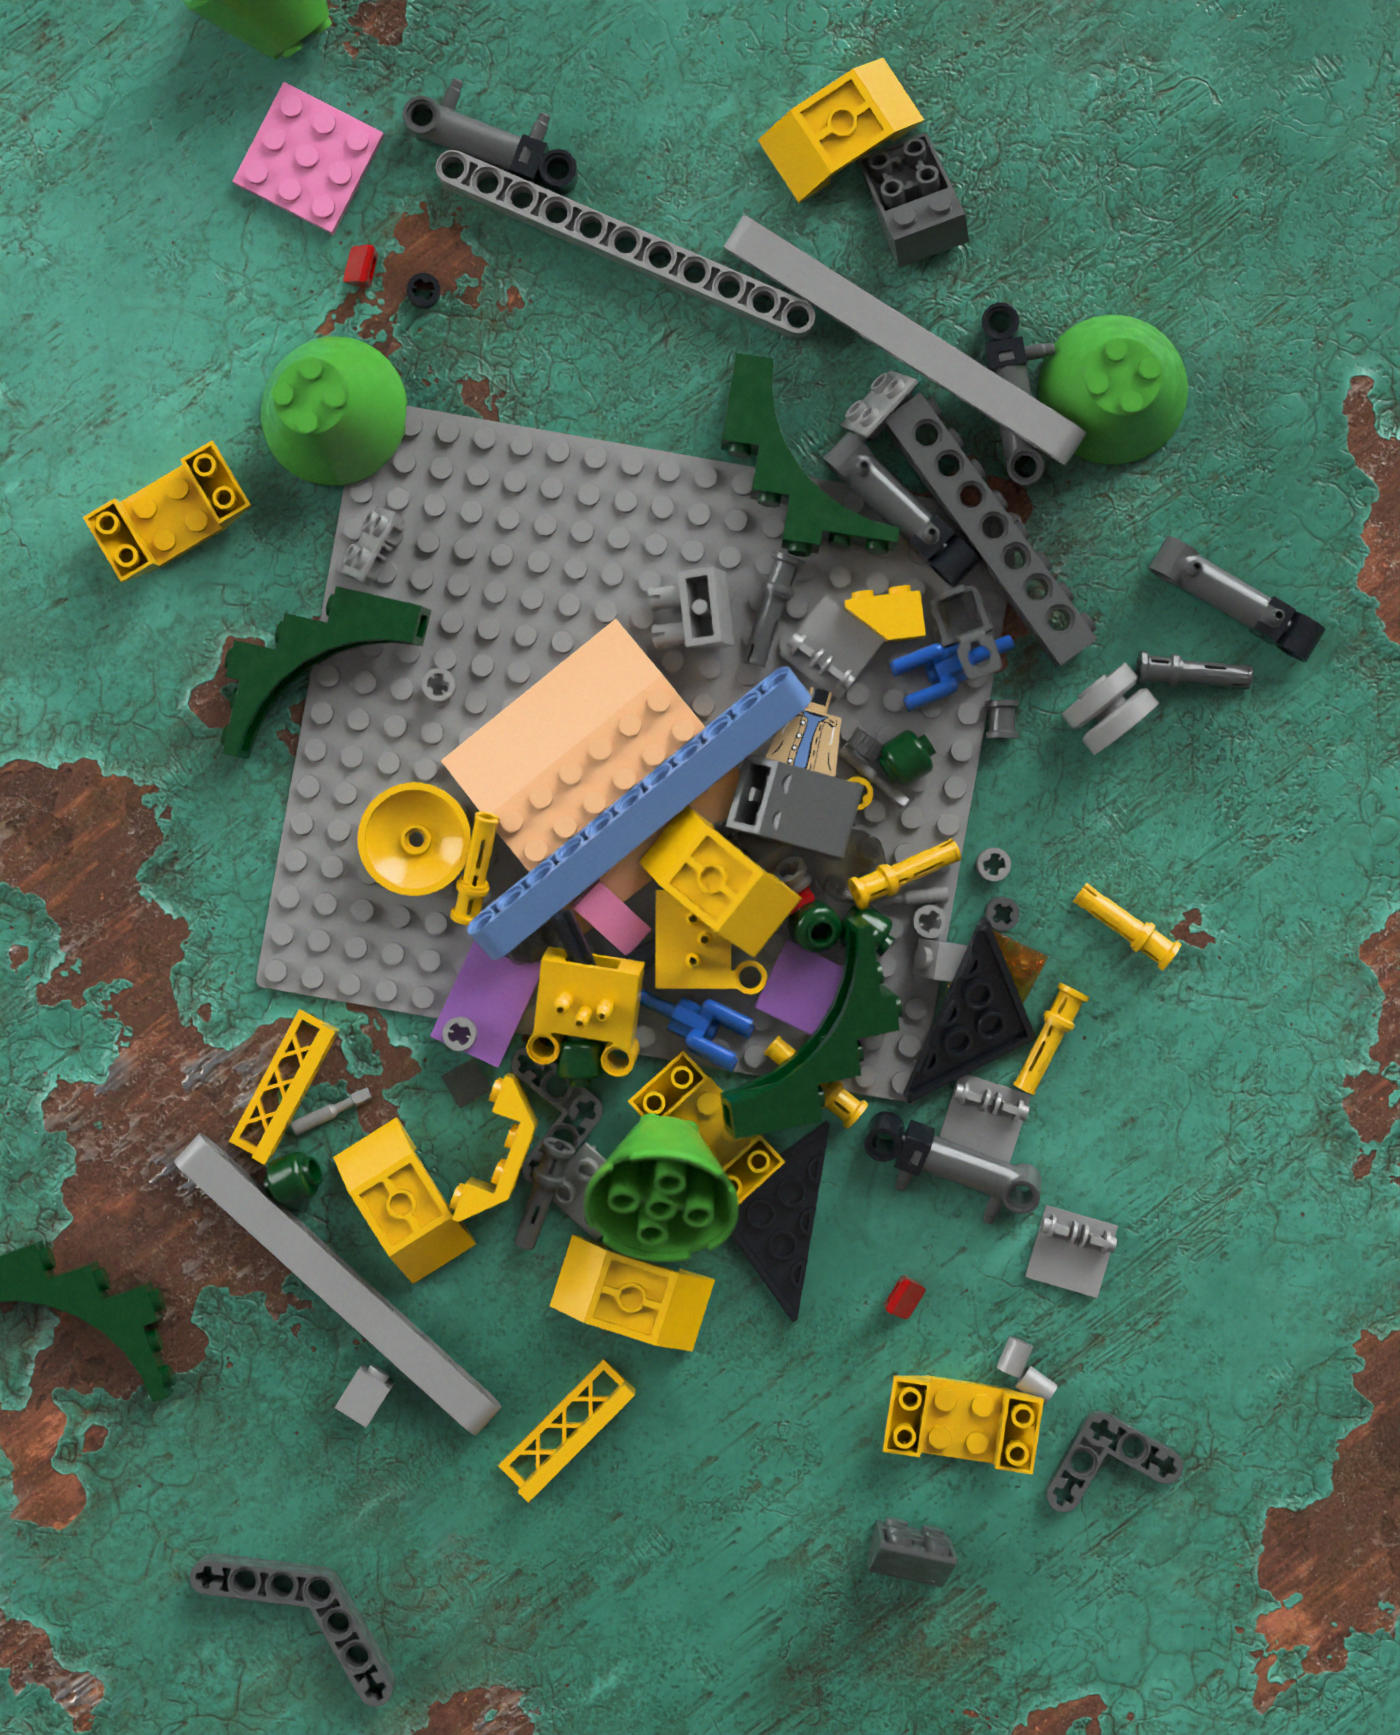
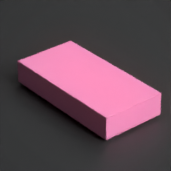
M599 879L591 884L571 905L624 955L632 952L652 930Z

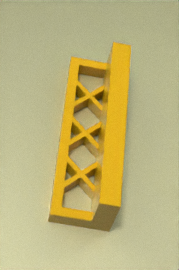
M302 1009L298 1010L229 1142L253 1154L251 1158L264 1165L271 1161L337 1037L339 1029ZM304 1020L320 1030L312 1045L301 1048L296 1032ZM293 1040L295 1050L286 1052ZM308 1050V1052H307V1054H306V1056H305V1058H304L302 1052ZM297 1054L300 1067L295 1077L283 1081L279 1069L280 1062L284 1057ZM275 1074L278 1083L269 1085L272 1077ZM286 1084H290V1086H289V1088H288V1090H287V1092H286L285 1085H286ZM279 1087L283 1099L276 1111L266 1114L261 1098L265 1091ZM258 1107L260 1116L251 1118L255 1109ZM273 1116L271 1122L268 1123L267 1118ZM262 1120L265 1133L258 1146L241 1138L247 1124Z
M603 1358L498 1466L519 1486L518 1493L529 1503L635 1396L636 1389ZM604 1370L619 1386L609 1396H593V1380ZM588 1386L589 1396H579ZM573 1401H589V1416L583 1422H567V1407ZM593 1401H603L593 1411ZM562 1413V1422H553ZM546 1428H562V1443L556 1449H540V1434ZM567 1428H576L567 1437ZM536 1439V1449H526ZM519 1455H536V1470L526 1480L510 1465ZM540 1455H549L540 1464Z

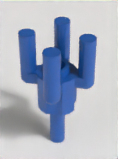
M1010 634L994 640L999 655L1015 649ZM935 643L889 663L894 677L924 665L926 675L932 685L903 698L908 712L952 695L958 690V683L968 680L958 658L960 643L943 648L941 644ZM983 646L970 650L968 654V660L974 667L975 664L990 659L988 649Z
M644 989L641 991L640 1005L669 1018L667 1030L684 1038L689 1052L731 1073L733 1072L738 1062L737 1054L712 1041L720 1026L749 1039L755 1029V1026L752 1025L753 1019L712 999L705 1000L700 1005L686 997H682L676 1006Z

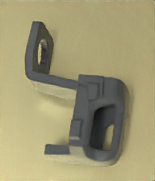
M960 585L943 591L930 602V611L938 628V631H935L938 643L943 648L960 643L958 658L966 677L972 680L1000 670L1002 663L995 641L989 635H986V633L993 630V622L990 614L985 612L980 592L974 586ZM969 592L972 594L979 614V620L976 621L969 619L961 597ZM940 602H943L951 624L950 629L947 631L936 605ZM977 640L979 645L988 649L990 653V662L982 668L974 667L968 660V654L972 648L970 643Z

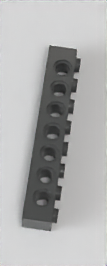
M920 392L889 414L882 421V427L965 543L980 558V564L1055 668L1061 666L1097 640L1093 634L1097 630L1096 626L1085 612L1079 614L1071 601L1075 598L1063 581L1059 583L1055 581L1049 572L1052 569V565L1043 552L1039 550L1035 553L1027 540L1031 537L1025 526L1018 519L1013 522L1005 509L1009 506L1002 494L997 489L991 491L983 480L986 477V473L982 466L974 458L969 461L961 449L965 445L959 434L952 427L947 430L939 419L943 414L936 402L931 397L925 399ZM923 427L932 430L935 435V443L930 446L921 445L916 439V430ZM943 458L953 460L957 466L956 475L952 477L942 475L938 470V461ZM961 490H974L979 497L978 505L973 508L964 506L960 500ZM992 519L999 523L1001 533L998 538L992 539L983 533L982 524L984 520ZM1007 550H1016L1021 554L1023 563L1020 569H1011L1005 564L1004 555ZM1036 580L1043 585L1045 593L1041 600H1034L1028 596L1026 586L1029 581ZM1052 611H1059L1066 617V627L1063 631H1056L1049 625L1048 617Z

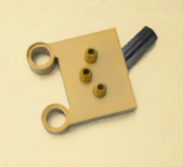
M656 890L655 939L621 957L645 962L644 970L655 965V989H738L744 994L751 995L761 991L767 981L766 970L762 964L754 960H745L739 963L735 970H731V942L718 934L666 890ZM748 966L757 968L761 973L759 984L752 988L743 986L739 981L741 970Z
M562 910L552 916V922L564 949L548 946L541 959L534 1030L526 1045L527 1054L535 1063L545 1065L554 1062L558 1058L560 1044L565 1035L606 1041L607 1044L601 1056V1065L604 1071L615 1077L625 1076L633 1069L640 1051L636 1032L645 962L591 953L573 911ZM539 1038H549L554 1046H544ZM620 1049L624 1051L629 1058H618L614 1055L612 1050Z

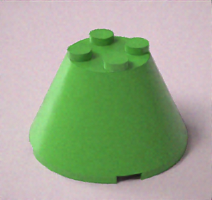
M183 0L187 9L265 56L272 57L273 60L281 56L285 58L290 57L304 46L301 39L311 33L316 36L332 24L328 17L327 0Z
M1102 315L1074 325L1054 343L1055 354L1045 357L1040 370L1037 391L1038 400L1087 433L1074 452L1075 456L1102 465H1122L1123 463L1133 462L1151 455L1174 434L1182 420L1187 404V375L1178 351L1158 329L1133 317Z
M332 336L318 338L302 344L291 351L272 372L266 384L261 404V423L264 437L276 459L284 468L297 477L317 485L345 486L354 484L379 471L398 449L406 429L404 425L406 405H408L407 395L402 379L395 367L374 347L349 337Z
M654 1113L645 1114L640 1118V1123L631 1129L592 1177L584 1198V1213L590 1228L594 1227L603 1236V1243L624 1255L653 1262L691 1259V1253L707 1247L712 1251L730 1236L738 1219L739 1203L736 1190L700 1135L698 1125L693 1121L659 1116Z

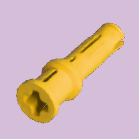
M480 811L475 814V823L464 875L460 876L455 886L458 895L456 905L451 908L450 918L466 926L481 913L484 897L488 895L490 889L486 876L496 827L499 823V817L491 812ZM483 840L482 848H481V853H480V857H479V860H478L479 851H480V846H481V841Z
M951 838L891 866L888 864L878 865L876 871L859 879L857 877L849 878L848 887L856 905L863 910L868 908L870 902L885 895L889 897L897 895L900 887L907 883L920 879L947 865L961 861V853L956 842H953Z
M1085 883L1073 900V903L1085 909L1099 921L1130 942L1129 946L1132 947L1131 950L1134 952L1141 951L1158 963L1157 968L1161 971L1169 965L1182 945L1178 941H1170L1156 931V925L1153 923H1142L1088 883Z
M1061 982L1057 986L1060 991L1050 1010H1045L1043 1014V1020L1046 1022L1033 1048L1030 1050L1016 1081L1013 1083L1014 1086L1032 1095H1035V1091L1051 1063L1066 1032L1070 1033L1071 1030L1073 1031L1075 1027L1073 1021L1082 1003L1088 1002L1090 998Z
M778 1035L763 1054L772 1059L776 1064L781 1065L797 1051ZM841 1080L820 1084L825 1096V1106L821 1108H828L843 1121V1127L849 1129L867 1108L868 1103L865 1100L859 1101L844 1089V1083Z

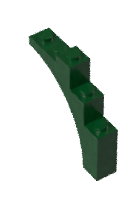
M736 353L721 450H726L730 456L737 458H749L750 455H757L751 499L758 500V504L772 508L780 507V504L788 505L781 548L789 549L788 553L794 556L809 557L811 553L818 554L821 540H826L828 545L836 548L846 549L850 548V545L865 547L867 552L883 555L887 554L888 551L895 552L900 531L899 527L872 521L843 507L820 490L800 468L785 443L775 414L772 393L773 359Z
M336 586L334 594L330 595L326 605V615L329 616L327 623L285 613L284 619L279 622L275 633V641L278 643L276 650L234 640L233 647L228 650L225 657V669H227L225 677L239 680L238 688L236 687L233 690L230 698L232 713L230 722L224 727L221 736V744L224 746L222 754L249 759L257 732L271 707L294 681L313 666L328 658L365 645L399 643L423 647L431 609L417 604Z
M862 916L846 918L847 948L842 977L832 1004L814 1033L796 1053L773 1071L749 1084L720 1093L724 1128L735 1140L822 1121L821 1107L825 1106V1096L820 1084L861 1076L860 1062L864 1061L862 1045L857 1039L900 1030L898 1018L902 1017L903 1014L900 998L886 986L880 985L884 983V974L881 964L877 962L875 949L880 946L877 928Z
M43 1240L0 1254V1302L21 1301L46 1305L79 1317L103 1332L125 1353L141 1375L153 1403L168 1398L174 1392L172 1386L176 1385L173 1370L169 1364L164 1365L160 1353L164 1348L161 1335L157 1329L152 1330L151 1323L157 1322L163 1317L162 1310H165L163 1295L159 1288L154 1289L152 1281L109 1296L107 1290L111 1288L108 1273L104 1267L99 1268L97 1261L55 1275L53 1268H56L54 1254L49 1246L45 1247Z

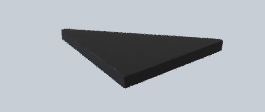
M986 917L981 918L976 926L903 1092L904 1098L909 1104L1037 1039L990 921Z
M824 1121L779 1153L785 1163L739 1204L737 1223L730 1234L792 1322L798 1320L830 1128L827 1121Z

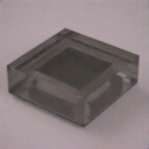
M475 1057L441 1076L459 1109L492 1090Z

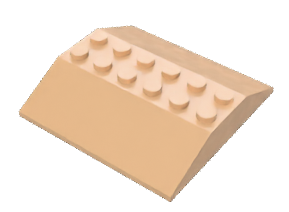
M615 619L441 761L479 811L491 812L499 817L496 832L530 872L702 731L705 726L617 619ZM737 766L732 768L693 800L689 806L711 824L724 822L728 818L741 771ZM672 819L599 878L622 902H625L653 879L639 864V861ZM580 893L563 907L561 911H573L584 935L593 926L571 906L582 894Z

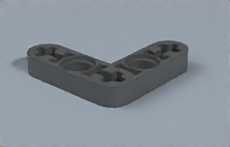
M526 1046L518 1049L511 1059L513 1072L524 1083L562 1112L523 1163L522 1172L524 1178L534 1185L531 1174L533 1167L530 1162L532 1160L540 1162L543 1151L540 1150L543 1140L552 1137L556 1130L564 1128L573 1134L574 1142L572 1146L576 1151L600 1121L604 1107L599 1097L587 1087L569 1086V1080H566L568 1091L565 1095L561 1097L550 1095L547 1090V1082L551 1077L558 1076L556 1062L548 1064L553 1070L543 1077L540 1085H537L533 1081V1079L539 1076L531 1069L526 1072L520 1069L522 1062L518 1059L521 1054L526 1057L529 1056ZM535 1063L542 1071L544 1070L545 1065ZM591 1100L595 1103L593 1111L597 1115L593 1119L589 1116L583 1119L579 1126L586 1128L583 1134H580L578 1129L573 1124L564 1121V1118L569 1115L574 1120L580 1112L579 1107L576 1105L580 1101L586 1104Z
M1096 1410L1090 1412L1082 1421L1047 1483L1045 1493L1050 1506L1056 1511L1069 1512L1075 1509L1107 1453L1163 1484H1171L1180 1478L1183 1472V1462L1180 1456L1168 1446L1108 1412ZM1103 1419L1107 1420L1105 1426L1116 1435L1119 1427L1124 1429L1117 1436L1114 1448L1109 1447L1113 1440L1105 1434L1100 1433L1097 1438L1093 1437L1094 1430L1090 1427L1093 1422L1099 1424ZM1129 1437H1137L1143 1443L1142 1452L1135 1457L1126 1456L1122 1451L1123 1442ZM1151 1446L1156 1447L1152 1452L1155 1457L1163 1461L1168 1456L1172 1457L1170 1461L1174 1466L1172 1472L1165 1470L1162 1475L1159 1474L1160 1468L1149 1459L1146 1467L1141 1465L1149 1457ZM1078 1451L1088 1452L1092 1457L1091 1466L1085 1471H1077L1071 1466L1072 1456ZM1064 1470H1067L1069 1474L1074 1478L1082 1480V1482L1078 1485L1073 1480L1068 1489L1072 1498L1070 1500L1063 1499L1059 1503L1056 1502L1058 1497L1054 1490L1056 1487L1059 1489L1065 1487L1069 1479L1062 1474Z

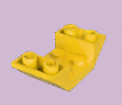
M881 58L853 68L792 108L758 139V143L797 202L801 203L830 184L831 176L889 138L894 142L923 123L924 119L885 59Z
M213 440L181 458L180 460L183 465L120 502L114 498L83 517L122 583L165 566L225 530L252 506Z
M687 805L676 814L639 861V864L662 888L708 926L755 958L801 901L802 897L775 875L763 870L714 830L715 826Z
M683 1050L633 1095L628 1102L641 1117L645 1114L654 1113L659 1116L695 1122L699 1127L700 1135L733 1184L737 1193L738 1203L740 1204L777 1171L785 1161L763 1134L735 1140L724 1128L720 1093L724 1091Z
M513 1072L506 1074L504 1079L501 1077L498 1080L496 1079L488 1100L495 1103L492 1112L520 1122V1124L514 1123L511 1126L504 1147L510 1149L507 1160L501 1158L498 1161L491 1179L493 1184L470 1177L465 1184L460 1183L456 1187L449 1208L455 1210L452 1220L460 1222L506 1201L514 1191L539 1121L520 1079Z
M396 1117L333 1158L348 1193L387 1255L410 1282L414 1284L477 1243L463 1221L452 1220L454 1213L416 1155L415 1150L417 1148L398 1117Z
M572 1234L550 1307L583 1323L645 1343L693 1352L715 1279L679 1268V1271L636 1259L607 1249L608 1246L606 1244Z
M893 1376L882 1451L913 1457H920L921 1453L993 1463L995 1469L1033 1475L1044 1399L1001 1386L935 1376Z

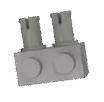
M714 566L677 572L679 584L648 589V597H653V600H648L650 609L653 612L680 606L682 610L683 621L652 626V634L659 636L653 637V643L657 649L685 644L687 648L700 652L735 646L727 573Z

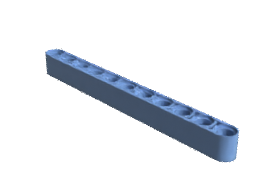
M781 667L772 672L479 913L468 925L467 933L490 959L497 960L508 954L802 712L811 701L810 693L789 667Z

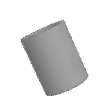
M1009 1336L996 1368L1021 1378L1034 1346Z
M1028 1365L1024 1369L1021 1378L1017 1379L1015 1387L1023 1393L1043 1398L1044 1406L1056 1391L1057 1384Z

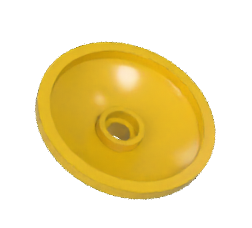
M417 782L403 783L380 793L366 808L358 828L357 842L359 855L371 877L384 888L406 896L427 895L445 888L461 873L467 861L471 829L464 810L450 794L430 784ZM416 832L421 833L424 837V842L419 847L413 846L410 841L412 834Z

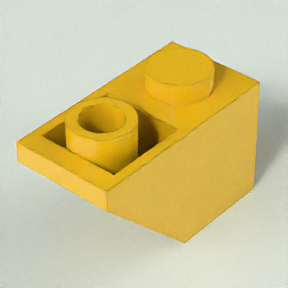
M911 585L888 588L889 594L874 596L873 590L852 592L851 599H847L843 603L845 611L885 640L884 642L886 643L922 639L926 636L920 590L911 591Z

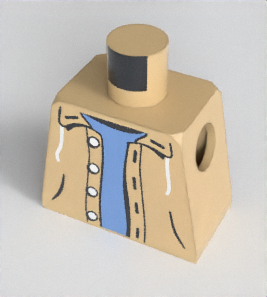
M811 687L809 691L812 697L810 703L802 712L777 731L765 758L835 777L841 718L827 714L832 692Z

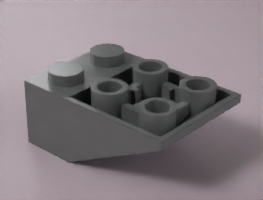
M927 132L863 155L857 159L884 235L899 268L969 242L965 212Z
M748 755L743 762L725 827L745 836L844 859L864 785L780 761Z
M886 1517L885 1521L876 1520L867 1567L869 1572L943 1588L954 1570L958 1559L950 1536L944 1535V1529L932 1525H923L922 1529L908 1527L906 1520Z

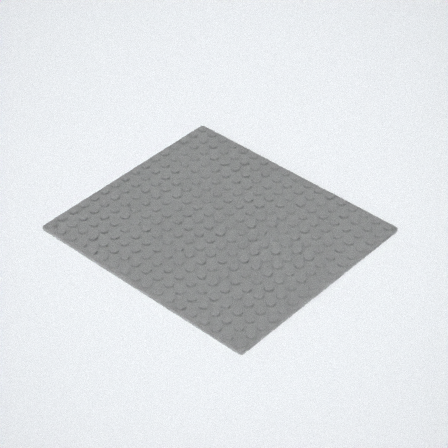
M406 406L405 433L392 458L370 477L344 486L320 621L326 623L329 616L326 615V605L330 595L334 594L336 586L421 605L431 609V615L423 647L399 643L365 645L338 653L313 666L311 669L256 982L260 987L439 1018L474 941L467 933L468 926L459 924L450 918L451 908L456 905L458 895L455 887L456 882L460 876L464 875L465 867L453 882L437 892L422 896H406L392 892L377 883L361 861L357 842L361 818L368 805L383 791L403 783H425L444 790L460 804L468 818L472 837L475 814L480 811L441 760L615 619H617L706 727L768 675L781 667H789L808 692L811 687L824 690L779 655L824 595L844 609L843 603L845 600L851 599L852 592L873 590L874 596L889 594L888 588L902 585H911V591L920 590L926 636L922 639L891 643L883 642L840 700L833 696L831 697L827 714L841 718L838 752L849 741L857 727L882 745L905 730L913 731L918 738L925 734L936 751V754L931 756L933 762L932 771L909 786H903L898 781L892 784L878 762L877 758L882 756L881 753L877 755L874 761L862 755L879 771L880 776L893 788L897 787L909 801L900 809L887 798L888 795L875 783L870 782L874 794L872 802L868 807L857 810L854 820L856 826L852 827L844 859L791 846L790 848L794 856H799L805 861L806 866L812 873V880L808 887L816 898L815 900H820L829 905L840 917V921H842L853 905L858 907L848 887L849 878L857 877L859 879L876 871L878 865L888 864L891 866L951 838L953 842H956L962 858L988 708L985 707V701L990 700L994 672L958 683V690L952 695L910 712L907 711L903 698L932 685L926 675L924 665L894 677L889 663L897 658L938 643L935 636V631H938L935 619L932 618L930 602L943 591L953 587L940 578L929 564L925 563L907 545L908 542L900 534L895 552L888 551L887 554L883 555L869 553L865 550V547L850 545V548L846 549L836 548L828 545V541L821 540L818 554L811 553L809 557L794 556L788 553L789 549L781 548L788 505L780 504V507L772 508L758 504V500L751 499L756 467ZM809 477L820 490L843 507L872 521L888 524L850 485ZM915 496L933 515L937 514L955 532L954 535L963 540L935 499ZM963 504L964 506L969 507V508L976 507V506H971V505H965V504ZM377 506L400 514L399 517L405 520L401 526L404 530L395 545L385 540L384 543L392 547L393 550L390 552L381 547L379 553L388 559L385 562L378 557L375 558L376 561L384 566L376 581L371 580L369 586L354 577L341 572L345 565L342 563V560L350 545L353 543L357 544L363 533L361 525L366 515L370 511H375ZM1007 512L1013 522L1017 519L1021 522L1018 514ZM987 519L982 524V531L987 537L995 539L1000 536L1001 528L997 521ZM1007 550L1004 555L1005 564L1013 569L1016 550ZM773 551L805 561L803 568L798 570L792 588L795 592L794 597L790 601L786 600L765 668L745 662L742 658L747 649L756 617L765 593L762 592V584L764 581H768L774 563L772 554ZM979 562L955 587L960 585L974 586L980 592L985 612L990 614L993 622V630L986 633V635L996 640L1001 638L1007 600ZM712 566L727 573L735 646L700 652L687 648L685 644L657 649L654 646L653 637L659 636L652 634V626L683 621L682 610L680 606L653 612L648 601L653 600V597H648V589L679 584L677 572ZM971 592L962 595L961 597L969 619L971 621L979 620V614ZM940 602L936 605L947 631L950 629L951 624L944 604ZM978 640L970 643L971 650L980 646ZM990 659L975 664V667H985L990 662ZM433 668L448 670L456 680L455 694L445 702L430 700L422 690L421 681L423 676ZM435 675L436 680L430 679L429 687L435 690L436 696L443 695L442 690L448 691L449 683L443 680L444 675ZM776 733L749 755L765 758ZM838 755L835 777L844 780L851 777L864 778ZM744 759L736 765L740 771L742 769ZM865 787L863 788L859 804L862 803V797L867 794ZM717 830L725 839L730 835L729 831L721 833ZM419 832L412 834L410 838L411 844L415 847L421 846L424 842L423 835ZM495 832L486 876L490 889L488 895L484 897L481 912L529 873L497 832ZM483 840L481 841V846H480V851H479L478 860H479V857H480ZM738 843L736 848L740 851L744 850L741 844ZM961 861L947 865L920 879L909 882L900 887L899 892H897V894H901L907 890L948 887V902L908 906L902 903L883 906L871 905L888 917L893 924L889 935L895 938L882 957L877 953L876 957L877 962L882 966L884 983L880 985L886 986L899 996L903 1014L902 1017L898 1018L899 1031L864 1039L862 1043L864 1061L860 1062L861 1076L841 1080L844 1083L843 1088L848 1092L907 1102L903 1092L931 1031L940 981L913 975L914 953L917 949L919 938L947 942ZM654 879L624 902L652 929L632 951L655 939L656 899L653 892L663 888ZM923 905L938 906L946 915V929L936 938L922 937L913 928V915ZM931 911L929 915L922 914L919 918V923H924L921 929L925 932H928L930 928L937 929L940 925V920L935 919L938 917V914L934 911ZM789 916L755 958L731 942V970H735L737 965L745 960H754L762 964L768 979L786 940L788 939L796 943L789 933ZM551 917L513 950L541 962L548 946L562 949L564 947ZM594 927L583 935L591 953L617 958L625 956ZM838 940L837 944L830 950L816 954L844 966L846 948ZM655 965L644 970L642 989L676 1006L682 997H686L700 1005L705 1000L712 999L754 1020L752 1025L755 1026V1029L749 1039L720 1026L712 1041L737 1054L738 1062L733 1070L734 1072L764 1076L779 1066L763 1054L778 1035L796 1051L811 1036L755 1008L754 1006L761 991L749 995L742 993L738 989H655ZM752 966L743 968L739 974V981L748 988L755 987L761 980L760 971ZM539 982L516 1029V1033L531 1035L534 1030ZM640 1005L636 1038L640 1044L639 1055L673 1060L684 1050L698 1065L723 1069L689 1052L685 1039L667 1030L669 1018ZM602 1041L603 1044H604V1048H605L607 1042H606V1041Z

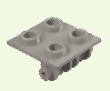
M892 370L881 374L872 383V391L863 400L855 402L845 414L847 418L840 426L854 432V435L864 444L867 441L873 442L884 429L880 425L882 421L894 412V408L896 410L912 399L911 393L919 381Z
M377 506L375 511H370L362 522L361 530L363 533L357 544H351L343 557L342 563L345 565L341 572L354 577L369 586L371 580L376 581L384 565L376 561L375 558L378 557L385 562L388 559L379 553L381 547L392 552L393 548L385 544V540L395 545L404 530L401 526L405 520L399 517L400 514Z
M824 595L779 655L824 690L832 692V696L837 700H840L885 640Z
M966 1074L957 1079L939 1137L1010 1163L1022 1123L1028 1116L1030 1108L1028 1104L1031 1095Z
M585 1142L573 1158L568 1161L563 1173L565 1182L559 1189L555 1190L552 1201L597 1241L602 1235L594 1227L590 1228L584 1213V1198L589 1182L605 1163L606 1159L595 1150V1145L591 1147Z
M1046 1205L1025 1277L1098 1298L1110 1253H1114L1117 1238L1115 1236L1118 1226Z

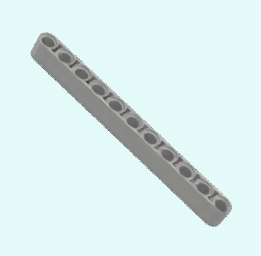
M445 151L437 159L436 172L443 187L451 192L796 340L804 339L813 330L815 312L811 304L805 300L460 151ZM457 163L462 165L464 170L458 178L451 179L444 175L445 169L450 164ZM486 178H493L498 181V187L494 192L486 194L479 191L478 188L481 181ZM519 193H528L533 197L530 206L523 209L515 207L513 199ZM553 208H563L567 212V217L561 223H552L547 219L549 211ZM587 223L599 224L602 228L599 236L590 239L582 235V228ZM624 237L632 238L636 242V247L630 253H621L615 247L618 240ZM657 252H664L669 255L671 261L664 268H655L650 263L652 255ZM691 267L701 268L705 273L704 279L699 283H690L684 277L687 269ZM734 282L740 291L733 298H725L718 291L721 284ZM762 296L768 297L773 301L774 307L768 313H760L753 307L755 299ZM792 312H803L808 317L809 322L802 328L791 326L787 317Z
M743 215L723 246L724 249L1061 464L1067 465L1087 434L1073 422L751 218Z
M199 1133L174 1160L176 1166L468 1432L475 1436L478 1435L499 1412L502 1406L490 1392L284 1205L280 1204L274 1197L271 1198L261 1184L210 1138Z

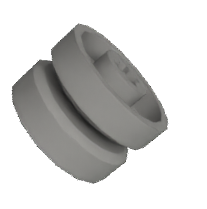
M1126 662L1106 676L1104 674L1077 696L1078 700L1061 713V716L1072 729L1083 727L1093 718L1097 721L1084 734L1082 739L1093 755L1098 754L1159 704L1148 688L1139 689L1127 699L1122 696L1136 683L1138 677Z

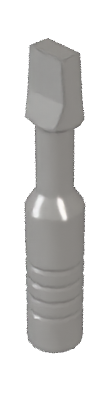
M848 743L838 752V755L868 782L875 783L888 795L887 798L900 809L909 801L897 787L893 788L880 776L879 771Z
M948 887L907 890L892 897L888 895L870 902L869 905L877 904L883 906L902 903L908 906L948 902Z
M368 1087L351 1094V1097L335 1105L328 1104L292 1121L291 1126L298 1136L311 1128L335 1118L339 1112L354 1105H362L371 1100V1093Z

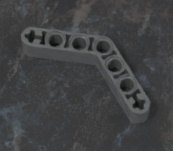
M208 1553L202 1556L192 1568L190 1583L199 1593L309 1607L361 1700L371 1707H379L389 1701L396 1685L395 1674L340 1577L333 1569L325 1566L220 1553ZM207 1566L212 1567L211 1572L216 1575L212 1581L208 1580V1574L203 1572ZM230 1568L231 1572L229 1573V1576L224 1575L226 1571ZM242 1570L250 1571L256 1578V1584L253 1586L243 1585L238 1578V1572ZM278 1575L288 1576L293 1582V1589L281 1590L275 1583V1577ZM315 1580L326 1581L330 1586L331 1593L327 1595L317 1594L312 1587V1582ZM336 1612L345 1614L349 1619V1625L344 1628L335 1626L332 1623L331 1615ZM354 1645L364 1647L367 1650L368 1658L364 1660L353 1658L349 1648ZM374 1664L373 1670L370 1673L369 1668ZM373 1679L377 1684L381 1682L385 1684L382 1692L378 1687L373 1689L370 1687Z

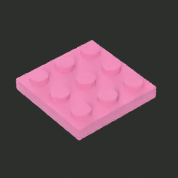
M283 82L232 182L234 185L334 235L385 135L383 132Z

